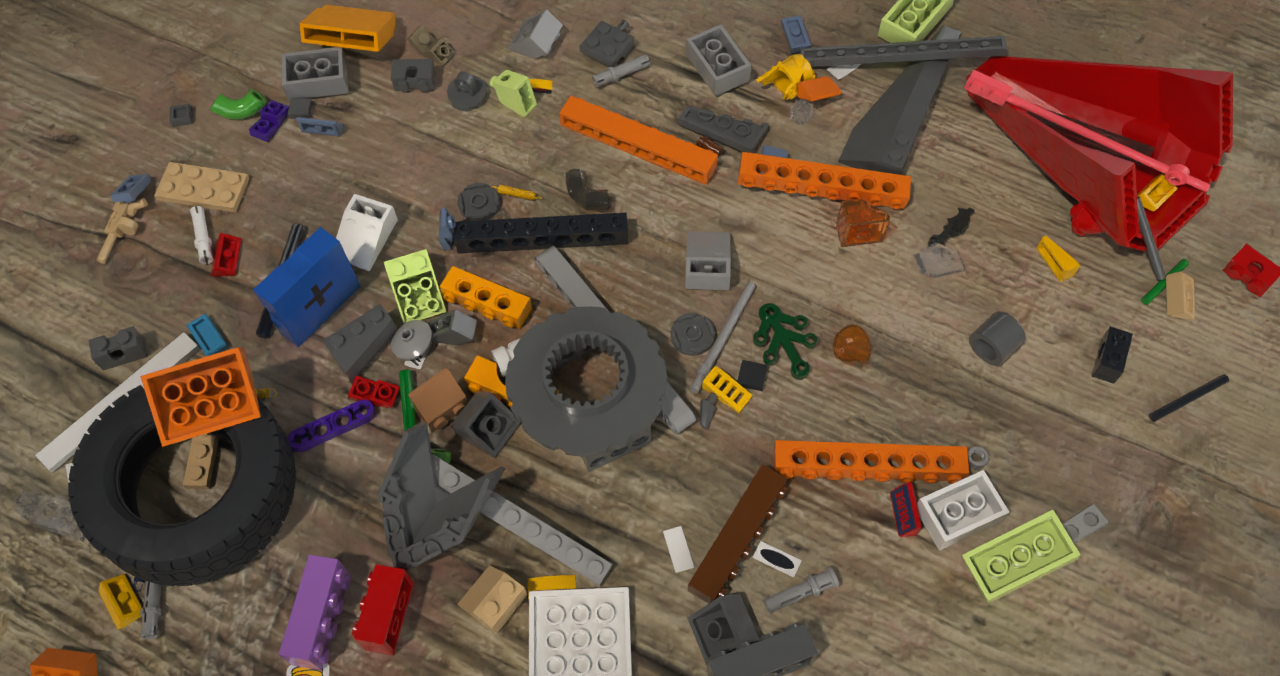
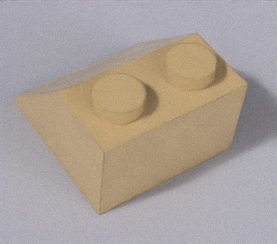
M489 565L460 600L458 606L496 635L527 597L525 587L508 574Z

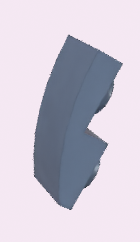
M446 207L441 208L439 214V242L443 251L452 249V241H454L453 228L456 227L455 218L453 215H450Z

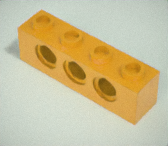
M454 266L451 267L440 285L442 296L447 302L458 303L471 312L475 310L490 320H499L509 328L521 329L532 310L530 297ZM483 298H489L486 301H481ZM503 306H509L506 309H500Z

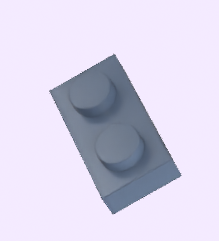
M801 16L782 18L781 26L791 54L801 52L800 48H811Z
M149 174L130 175L110 194L113 202H133L152 182Z

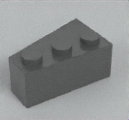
M379 304L322 341L351 384H353L355 377L363 368L368 367L373 356L377 352L380 353L397 330L391 317Z

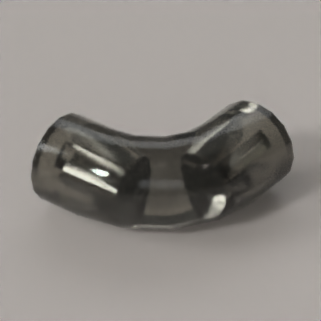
M572 169L566 173L568 195L576 205L586 210L609 211L608 189L593 190L587 186V174L581 169Z

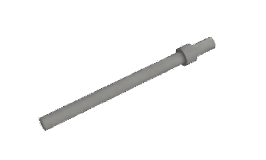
M747 283L705 362L696 371L697 376L690 387L692 392H699L703 380L710 373L715 360L756 287L754 283Z

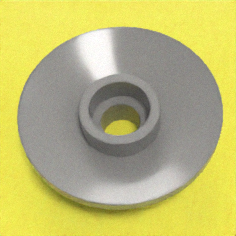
M412 320L400 326L394 333L391 341V349L395 356L402 360H413L424 354L430 347L433 339L431 327L422 320Z

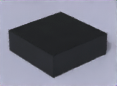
M742 360L737 383L743 388L762 391L768 365Z

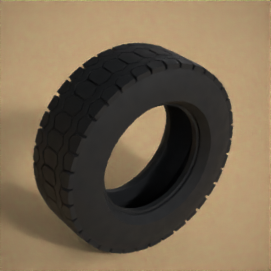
M139 385L127 392L128 397L123 394L112 402L114 407L112 408L109 405L99 415L101 420L95 419L87 429L89 434L85 433L78 445L81 450L76 449L72 460L74 466L70 467L68 479L70 481L68 483V495L73 517L83 535L94 548L132 576L165 586H192L193 584L198 585L210 582L211 579H219L228 575V571L232 573L244 566L245 561L247 563L259 554V549L263 551L272 541L271 536L275 537L283 525L281 521H285L290 510L288 505L292 504L295 493L296 468L294 456L286 435L270 410L258 397L260 418L220 429V432L213 431L207 433L208 435L228 440L234 445L236 466L228 489L209 510L193 519L176 524H157L145 521L141 518L137 507L136 494L140 477L150 460L166 447H162L144 388Z

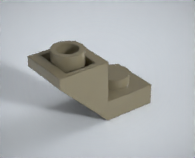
M422 25L418 26L407 38L408 42L420 55L433 59V62L441 66L455 53L442 37L435 40Z

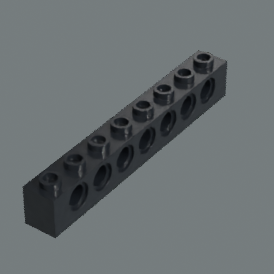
M627 212L455 222L456 227L454 228V242L458 254L548 249L551 246L555 248L629 244Z

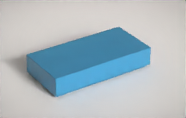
M207 314L186 325L206 356L223 352L229 348Z

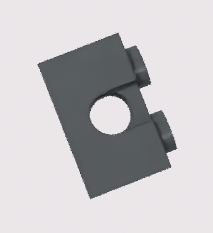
M393 59L391 81L395 91L405 92L409 91V88H417L419 91H434L436 70L433 59Z
M134 326L119 330L117 335L107 338L103 335L89 340L91 358L103 371L148 357L145 340ZM117 350H122L125 354L123 356L114 357L111 353Z

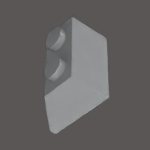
M545 9L523 21L508 49L534 59L542 55L546 56L552 49V43L560 36L559 31L563 25Z

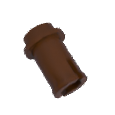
M702 135L697 141L696 146L713 151L715 154H718L719 158L724 147L710 140L708 135Z

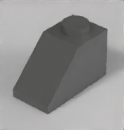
M456 309L430 320L429 326L433 332L432 342L462 345L472 341L476 334L477 320Z

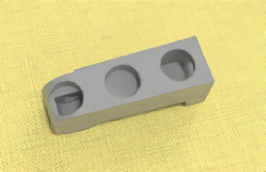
M1093 504L1062 525L1075 544L1101 530L1108 521Z

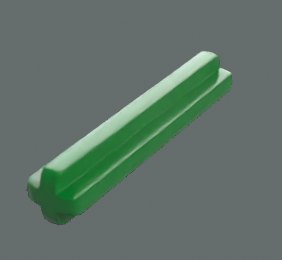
M409 369L399 371L404 431L417 424L416 411L408 396L413 391L412 373Z

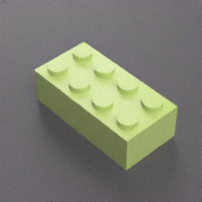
M898 0L882 18L878 36L890 43L923 41L952 7L954 0Z
M1051 510L963 554L962 560L986 603L989 604L1077 560L1081 554L1054 510Z

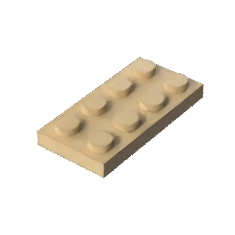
M169 162L154 196L159 201L202 206L203 208L236 213L250 178L245 173Z

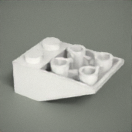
M357 194L353 195L344 211L336 237L340 241L351 266L370 272L398 221L393 206Z

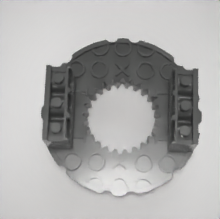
M575 307L568 309L563 314L554 313L549 315L545 322L536 323L522 336L513 350L514 358L508 362L505 385L508 401L512 402L511 410L515 419L522 422L523 430L533 440L550 450L560 449L566 455L580 456L588 472L651 443V425L661 410L660 401L666 395L667 370L664 358L659 356V345L655 340L648 337V331L640 323L623 313H610L606 308ZM596 349L601 352L608 350V356L614 355L615 363L618 362L620 370V382H616V389L611 390V397L604 395L603 402L596 399L594 405L586 401L584 406H581L579 401L571 404L569 398L563 400V395L561 393L557 394L551 379L553 369L557 368L558 370L566 363L575 359L580 360L582 359L581 356Z

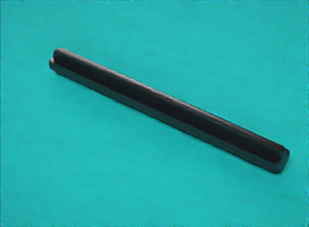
M296 223L292 225L278 266L284 263L299 247L305 230L303 225ZM264 307L256 335L259 338L267 339L273 321L270 318L269 311Z

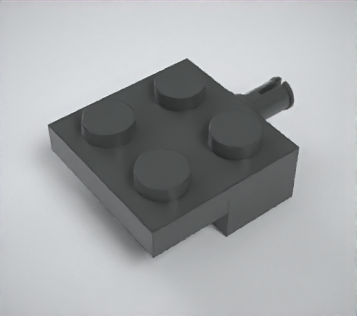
M601 20L579 46L580 52L609 67H614L620 59L624 60L634 48V36L624 32L629 23L622 20L615 27Z

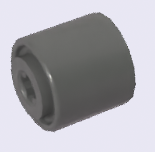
M998 311L993 313L970 335L969 344L976 355L983 361L997 366L1024 342L1025 332L1015 318L1005 312Z

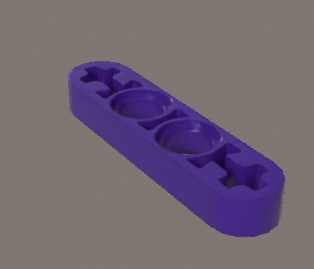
M360 400L293 430L287 439L293 451L304 452L372 421L376 411L370 401ZM362 408L367 409L366 415L362 414ZM352 412H354L355 417L357 418L356 420H354V418L352 417ZM340 417H349L346 425H337V420ZM326 426L327 431L324 435H315L318 427ZM308 432H310L313 439L310 440ZM301 437L302 443L298 445L296 438Z

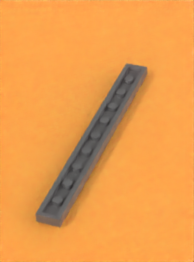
M1005 36L800 48V51L811 67L984 56L995 57L1006 55L1007 45Z

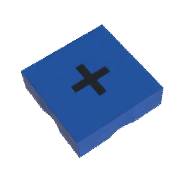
M319 227L284 263L274 269L259 283L253 291L262 306L269 311L270 318L279 333L299 347L361 286L340 241Z

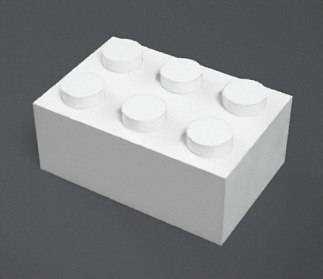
M984 470L924 496L917 503L919 517L939 551L1001 523L1010 513Z

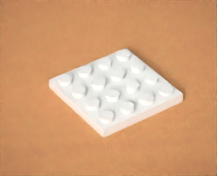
M629 587L529 591V676H632Z

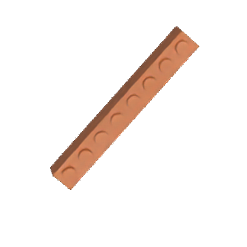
M570 96L559 112L561 126L702 184H708L717 168L718 154H715L713 151L678 139L674 135L658 131L654 127L643 125L636 120L623 117L619 113L611 112L599 105L586 102L582 98Z

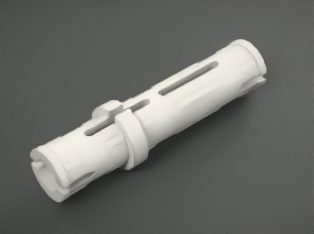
M194 206L190 209L196 238L194 245L198 249L199 262L206 264L205 257H207L208 264H210L214 258L212 256V240L208 235L204 208L197 206L198 213H196Z

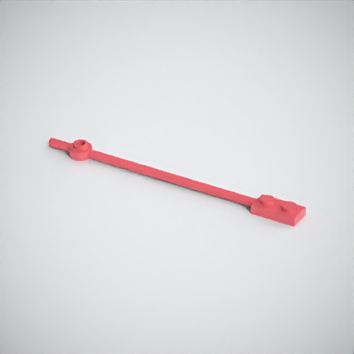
M974 69L964 85V89L993 103L1003 106L1005 101L1156 169L1164 173L1165 179L1172 185L1186 183L1204 192H1207L1210 184L1189 175L1190 170L1182 164L1166 165L1011 94L1013 87Z

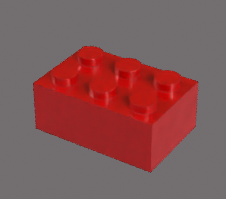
M375 564L374 571L369 573L367 579V586L369 588L366 596H363L361 599V614L359 621H355L353 625L352 636H354L353 639L365 651L394 656L414 582L405 569Z

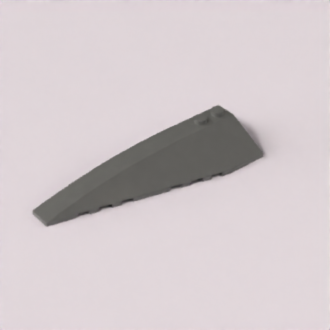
M942 26L931 40L959 39L962 31ZM950 59L911 61L853 128L838 163L858 169L901 175Z

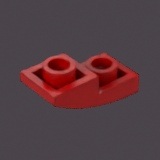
M356 376L349 391L348 399L354 401L368 400L373 406L392 408L400 386L379 379L375 382Z

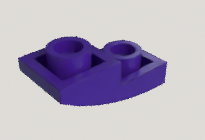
M271 100L260 111L261 118L249 129L250 136L268 142L283 123L289 106Z

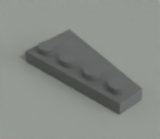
M687 106L678 118L679 125L702 135H708L716 141L748 153L754 152L769 129V124L767 123L757 125L753 124L752 120L749 119L740 121L732 119L731 115L717 116L714 115L713 111Z

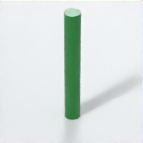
M1181 259L1166 276L1183 271L1189 265V262L1186 259ZM1166 278L1160 280L1141 298L1143 304L1148 305L1166 288Z

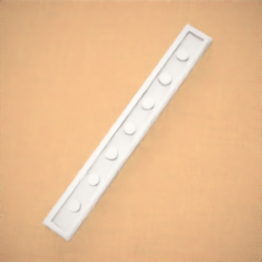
M183 332L35 456L53 473L75 454L76 449L80 450L78 445L84 434H89L87 429L95 419L101 420L99 415L109 405L112 408L114 407L112 402L123 394L128 397L127 392L139 385L143 387L140 376L184 363L200 349L199 346Z

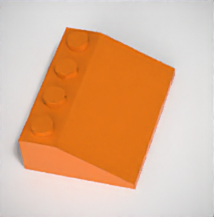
M244 347L233 348L140 376L162 447L261 417L253 376Z

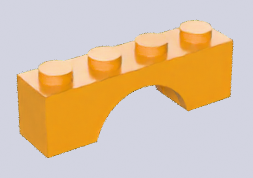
M477 355L464 377L468 390L474 394L477 391L491 392L498 400L511 408L512 402L508 401L506 386L499 380L500 372L497 363Z

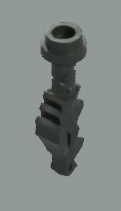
M957 208L959 210L958 214L952 218H947L948 224L943 226L944 231L939 235H932L928 241L929 248L933 251L941 250L945 246L944 241L947 238L962 235L966 231L970 216L974 214L975 210L972 208Z

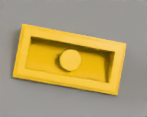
M1162 173L1148 183L1137 196H1140L1144 208L1154 212L1178 188L1170 184L1165 179V174Z
M125 573L100 582L99 594L118 630L142 617L140 616V610L143 607Z

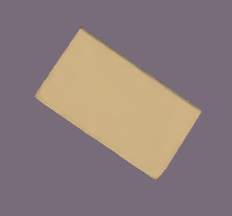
M1182 271L1168 274L1166 276L1167 315L1174 318L1195 320L1194 279Z

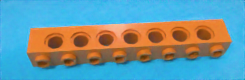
M742 152L737 184L749 188H764L769 191H785L789 194L799 193L810 197L820 196L831 200L840 199L851 203L860 202L872 206L881 205L893 209H905L910 199L911 176Z
M775 440L773 449L774 471L787 479L794 476H803L805 479L827 477L829 480L851 478L854 481L875 479L878 482L894 479L903 483L923 480L924 483L929 484L938 481H947L949 484H953L967 478L969 475L968 452L965 446ZM801 458L804 461V463L797 464L793 461V459ZM817 459H825L828 464L821 465L817 462ZM846 459L850 461L852 465L846 466L842 464L840 460ZM871 460L875 466H868L864 461ZM888 461H895L899 467H892ZM912 462H919L923 468L915 467ZM937 463H943L947 469L938 467Z

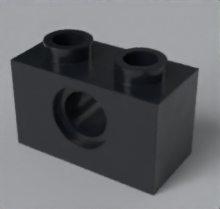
M1109 327L1101 338L1092 377L1113 384L1124 372L1133 333Z

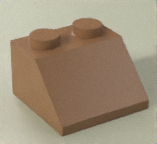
M447 367L408 394L417 415L422 421L427 423V427L432 433L445 427L448 421L458 416L468 404L464 392Z

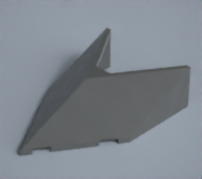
M422 421L405 430L378 492L379 501L383 504L385 516L382 519L388 554L392 556L393 567L405 569L406 571L462 543L506 468L501 466L464 487L449 493L437 486L427 423Z

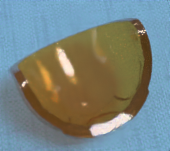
M851 324L836 334L833 340V351L835 357L843 363L850 365L866 363L870 358L871 345L866 332L860 326Z

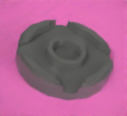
M474 183L464 188L462 194H459L457 204L461 215L470 221L488 220L499 210L500 198L497 190L489 187L488 184Z
M697 313L684 314L678 317L671 327V342L675 349L682 354L689 356L701 355L707 352L713 345L715 338L714 326L705 316H699Z

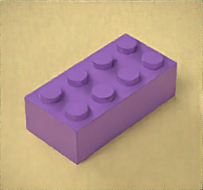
M315 555L308 556L278 654L292 666L322 671L323 664H327L329 660V644L336 635L337 624L335 623L337 616L343 611L344 592L348 590L351 583L350 573L338 559Z

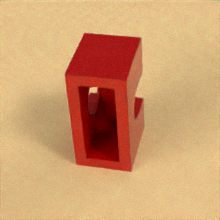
M1247 243L1222 270L1232 279H1240L1247 284V289L1258 297H1261L1280 277V267Z

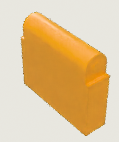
M324 5L322 8H316L299 23L301 43L379 52L394 36L396 16L394 12Z

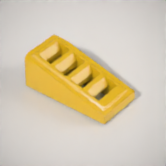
M1046 235L1041 238L1036 247V250L1060 282L1075 276L1081 266Z
M714 366L702 382L703 390L709 394L711 392L715 393L719 401L737 413L743 410L753 396L717 366ZM715 379H718V382L715 385H713L712 383L715 381ZM723 384L727 385L723 391L719 390ZM733 389V394L728 397L727 394ZM739 394L742 395V398L736 404L734 400Z

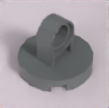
M464 71L458 73L447 89L451 105L459 111H471L470 108L476 106L480 108L486 102L488 96L484 81Z

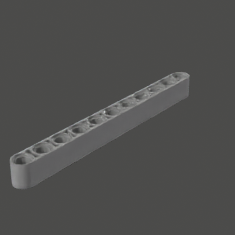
M554 246L534 257L539 269L571 308L590 306L606 308ZM667 382L665 398L660 401L661 410L659 416L675 434H678L696 422V418L690 408Z

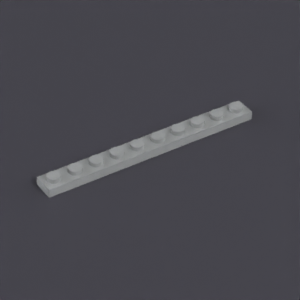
M432 454L437 486L452 493L475 481ZM492 491L481 510L482 514L599 586L613 565Z

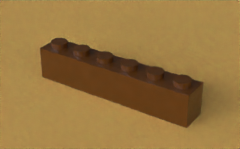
M763 464L761 465L690 580L688 592L708 604L718 597L726 595L728 591L725 587L729 579L734 581L740 571L738 564L741 559L746 561L752 551L750 544L753 539L758 540L765 528L762 524L765 519L770 520L775 513L776 507L774 504L777 499L782 501L787 493L788 488L785 487L786 477Z

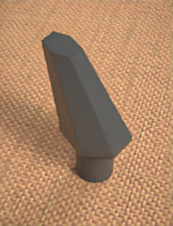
M712 392L707 399L700 401V425L705 430L708 429L713 412L716 409L713 405L718 399V396Z

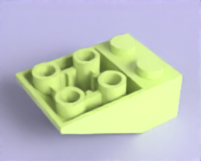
M427 249L384 262L403 324L447 312Z

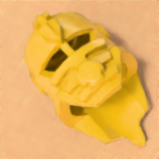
M794 54L783 62L779 61L776 66H773L771 70L757 78L756 81L758 83L762 82L764 86L773 83L784 95L783 99L792 100L797 96L798 83L815 79V72L803 55Z

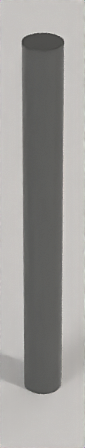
M1137 196L1139 226L1157 280H1162L1166 278L1141 198Z

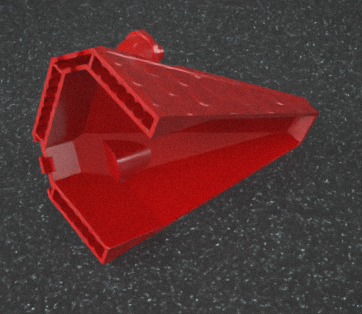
M991 56L975 69L984 75L1013 87L1011 94L1166 165L1182 164L1190 170L1189 175L1208 184H1211V181L1217 182L1223 169L1222 166H1219L1223 153H1230L1233 146V73L1009 56ZM967 90L968 96L1061 189L1079 202L1078 205H1073L1070 210L1072 233L1085 236L1106 232L1119 245L1147 251L1138 221L1137 194L1154 178L1162 174V172L1007 101L1001 106ZM1185 183L1175 185L1178 189L1154 212L1144 208L1157 250L1208 203L1210 195Z

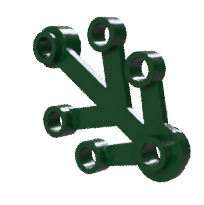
M772 303L762 305L759 309V318L762 322L759 330L753 335L754 345L761 347L766 344V333L770 325L775 332L768 350L763 354V362L766 365H773L776 362V353L781 343L792 363L790 370L792 377L797 380L805 379L809 373V365L806 361L800 359L791 341L812 349L817 344V336L813 333L803 335L785 329L780 322L792 325L796 330H803L807 324L806 317L803 315L793 317L781 313L780 308ZM767 311H771V312H773L774 314L769 315V314H767L766 312H767ZM796 321H802L804 324L799 325ZM762 337L764 340L758 341L756 338ZM807 339H812L814 342L809 343ZM771 355L774 358L772 360H769L766 358V356ZM797 366H802V367H804V369H803V370H799V369H797Z

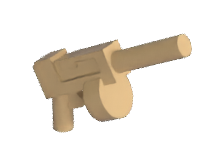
M144 198L132 203L115 202L112 209L114 212L104 230L108 236L97 257V262L105 264L116 238H122L123 233L127 235H134L136 233L138 224L130 218L135 216L138 209L148 206Z

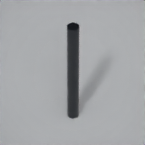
M1222 374L1149 414L1150 420L1155 422L1228 383L1229 377L1226 374Z

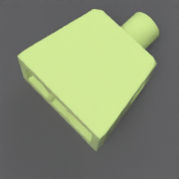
M505 70L499 76L491 78L490 86L495 88L499 101L522 117H525L537 105L527 76Z

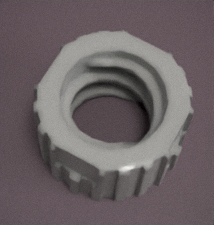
M972 447L968 451L969 467L974 470L984 468L989 459L988 452L981 447ZM978 454L981 456L982 461H974L972 455Z

